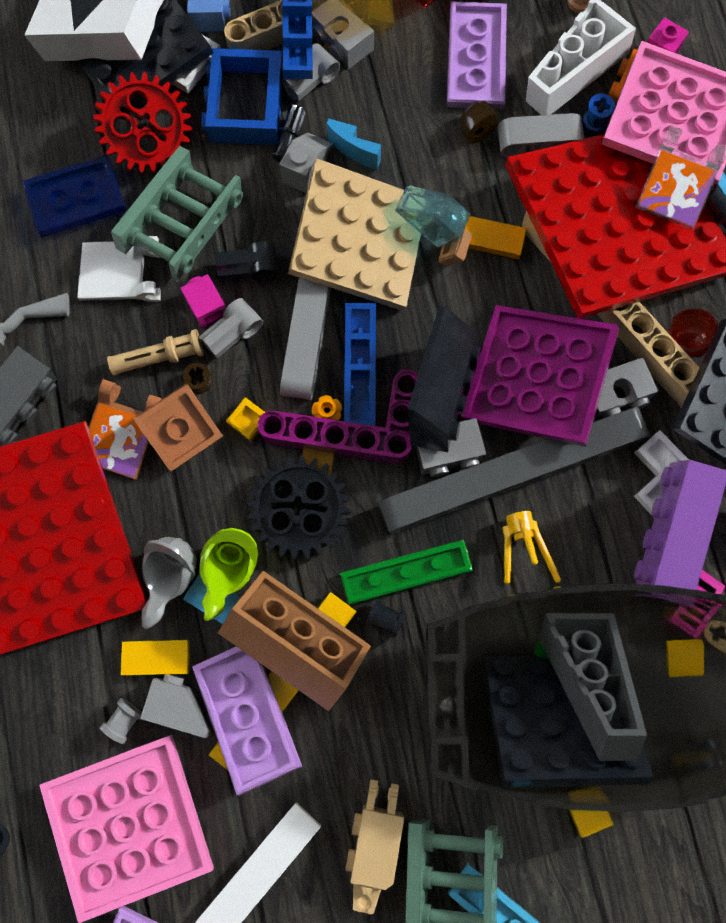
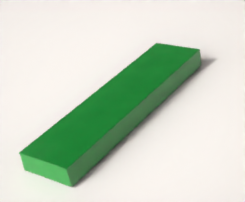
M463 539L340 573L348 605L472 572L473 569Z

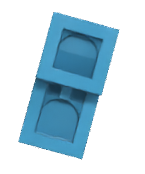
M328 118V141L333 143L334 147L348 158L366 167L378 170L381 161V144L357 138V126Z

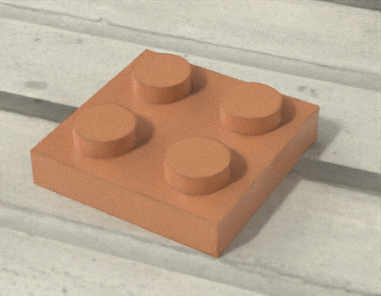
M187 383L133 418L170 472L223 437Z

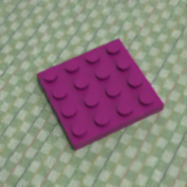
M496 305L474 373L472 387L467 395L464 415L461 414L462 420L476 418L480 425L586 447L619 332L618 325Z

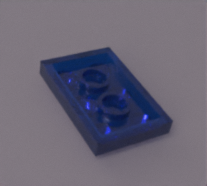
M107 155L23 180L36 229L41 238L127 211L112 162Z

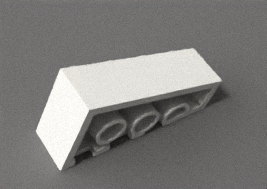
M590 0L585 11L580 12L575 18L574 24L567 33L564 32L559 38L558 44L553 51L547 53L528 77L526 102L541 115H551L630 53L636 28L601 0Z

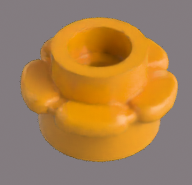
M329 395L320 397L318 402H315L312 406V414L315 417L340 420L341 418L340 411H342V405L340 401L332 399ZM329 408L330 412L326 413L324 409Z

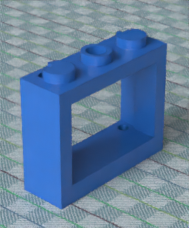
M212 48L214 53L212 54L211 61L207 60L206 75L207 79H209V86L204 87V103L207 105V111L202 112L201 116L202 130L207 131L209 141L211 143L277 145L283 93L281 82L283 79L282 51ZM222 72L268 73L265 121L218 119Z

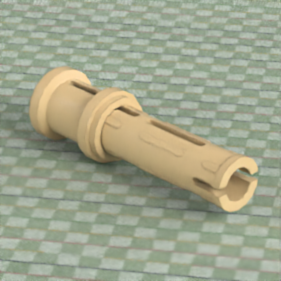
M194 329L191 330V334L173 338L168 336L166 339H163V343L115 356H108V366L112 375H117L118 373L167 360L170 363H177L180 358L195 354L199 357L203 356V344L199 338L198 330Z

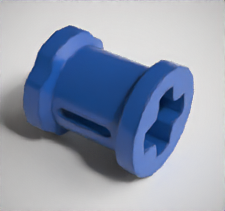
M601 93L594 95L590 99L588 111L584 114L582 124L588 132L597 134L606 129L609 117L615 109L614 100L610 96ZM601 102H603L604 104H603L602 108H601V109H598L599 106H600V104H601ZM595 119H598L597 124L594 125Z

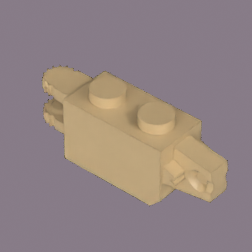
M370 780L366 805H363L362 814L355 813L351 835L358 836L356 850L349 849L345 871L352 872L350 883L354 884L353 910L367 914H374L381 889L386 890L394 884L404 823L403 812L395 811L399 785L391 784L387 796V809L374 807L375 798L378 796L379 790L377 780Z

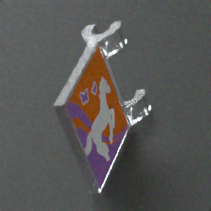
M671 125L663 136L659 151L635 208L693 230L717 173L726 158V146L718 143L711 150L707 161L675 149L683 129Z

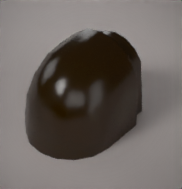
M485 100L480 103L475 101L463 112L460 118V130L470 144L481 141L498 127L496 112Z

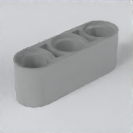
M574 113L511 117L502 120L498 124L501 155L506 158L584 139L582 117Z

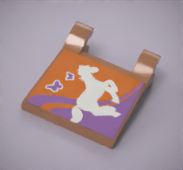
M103 379L99 388L98 403L88 427L103 469L137 480L150 444L133 420L142 411L115 403L121 387L116 385V383ZM149 395L145 410L162 400V398Z

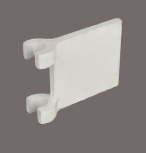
M148 236L159 242V238L157 236ZM114 242L82 243L77 298L80 301L140 299L148 302H159L161 289L155 288L156 283L153 281L142 282L144 256L160 257L139 245L132 246L129 252L124 254L116 249Z

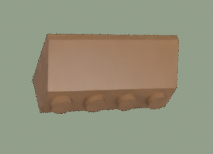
M262 571L232 608L218 632L219 635L328 711L346 690L371 645L264 571Z

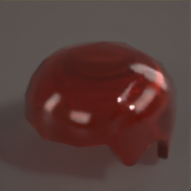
M687 308L673 317L669 335L690 358H701L706 354L719 324L712 313L701 308Z

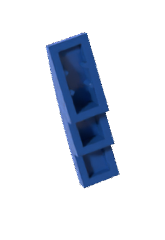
M282 0L283 79H313L312 0Z
M345 303L344 421L375 426L376 303Z

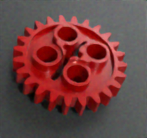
M131 72L129 82H126L120 75V86L117 87L109 82L108 87L111 93L100 92V96L105 101V104L95 103V108L102 112V114L93 115V121L102 124L94 129L95 134L104 135L99 141L100 146H110L106 152L107 157L115 153L118 155L116 165H120L125 160L128 162L127 171H131L134 165H138L139 173L143 174L145 166H149L152 174H155L156 165L159 164L162 168L166 160L180 146V143L189 144L190 139L184 136L183 133H189L192 130L191 126L184 124V122L190 120L191 114L182 113L187 103H177L179 91H175L172 94L168 92L170 82L165 83L161 87L159 85V76L156 75L153 81L150 82L146 72H143L141 80H137L135 74ZM135 95H139L145 99L147 105L142 109H136L130 104V99ZM121 106L125 107L140 121L144 118L148 119V127L165 136L166 140H160L147 127H144L142 130L138 129V121L130 115L121 112L119 108ZM159 114H166L171 118L172 125L167 128L160 127L155 118ZM118 120H124L130 125L131 129L126 134L117 133L113 127L114 123ZM149 138L153 140L156 144V149L151 153L143 151L139 145L142 139Z

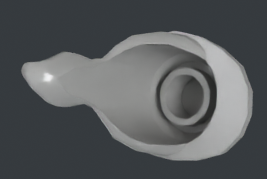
M165 537L159 540H149L144 547L142 572L144 582L150 592L149 600L142 609L141 619L144 629H149L160 621L167 602L181 595L196 575V554L188 542L183 541L181 538Z

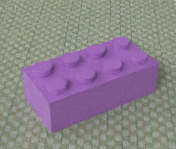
M684 460L670 463L669 467H665L660 479V485L663 486L661 497L656 498L652 507L651 515L655 518L652 528L648 529L645 533L643 548H646L643 560H639L635 567L634 579L637 580L635 585L637 587L693 603L726 486V470L692 460Z

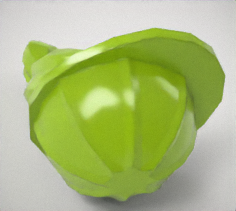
M235 528L221 529L210 537L200 553L199 573L207 587V593L202 600L205 621L212 620L220 615L225 608L226 596L242 589L254 572L258 557L257 543L250 534L243 530Z

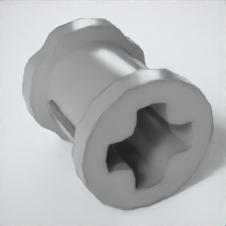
M119 698L117 709L107 722H102L99 729L112 740L124 744L127 741L126 735L137 719L141 720L142 711L129 701Z

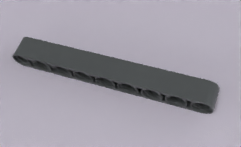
M639 407L631 408L593 422L586 447L546 439L393 495L380 501L378 504L389 533H396L635 445L650 438L652 435Z

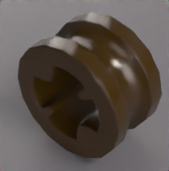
M190 364L183 372V381L189 385L193 393L202 394L211 388L213 378L209 369L204 364ZM199 372H202L204 381L201 384L197 381V385H194L191 376L194 373L199 375Z

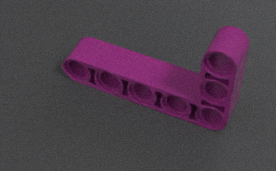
M402 370L396 374L392 385L386 428L280 411H267L259 417V432L263 440L272 446L298 450L308 448L332 452L337 456L388 464H402L408 460L412 449L410 445L409 421L399 423L393 416L398 412L408 414V406L413 391L404 393L398 386L402 383H410L415 387L418 374L412 370ZM271 423H279L281 425V429L275 434L266 433V427ZM303 427L310 428L313 431L312 435L306 439L298 438L296 433ZM332 432H339L344 438L340 443L332 444L327 441V436ZM362 437H370L374 440L375 444L369 449H364L358 445V441ZM399 441L405 445L406 450L396 454L389 449V445L392 442Z

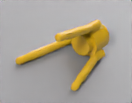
M521 511L506 516L508 525L502 527L504 534V583L509 584L511 578L512 537H514L515 542L525 541L531 563L537 565L538 560L532 538H535L555 582L559 583L561 578L539 532L537 521H533L531 511Z

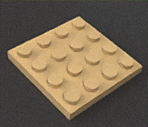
M316 159L310 176L288 274L403 310L407 306L428 198Z

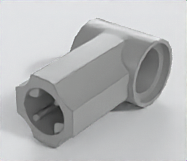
M318 43L312 45L313 79L281 80L283 88L294 101H300L319 83L327 84L332 81L340 69V62Z
M239 298L228 305L223 312V317L200 335L199 338L211 354L218 359L240 339H248L262 327L263 320L243 298Z

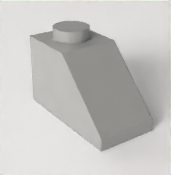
M310 133L292 140L279 164L282 183L307 193L315 160L327 161L334 148V144Z
M165 674L163 679L153 678L140 719L202 738L211 736L212 727L192 688L183 685L184 679L170 674Z

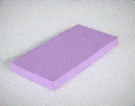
M451 1L447 107L468 108L475 101L480 103L485 100L493 109L504 110L507 4Z
M236 646L192 667L236 795L247 793L302 767L264 665Z

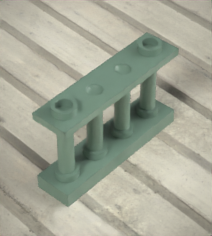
M179 146L112 229L111 234L116 249L124 254H127L132 246L136 245L147 249L169 261L172 280L178 282L183 274L190 272L194 259L232 208H237L243 198L241 178L235 175L227 186L193 170L190 151ZM189 180L219 197L209 208L177 191L183 181ZM172 201L197 214L202 219L193 230L161 213V209L167 202ZM156 223L186 239V241L176 252L146 236L143 232L150 224Z
M417 818L409 823L406 923H497V859H502L503 837L498 836V826L490 825L485 830V838L435 834L434 830L430 829L429 819ZM433 849L484 853V876L434 871L433 867L429 866V852H433ZM433 886L483 891L484 914L435 909L432 904H428V889H432Z

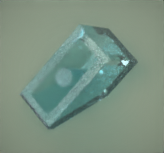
M410 185L405 188L395 209L401 217L437 247L460 238L471 215L448 194Z

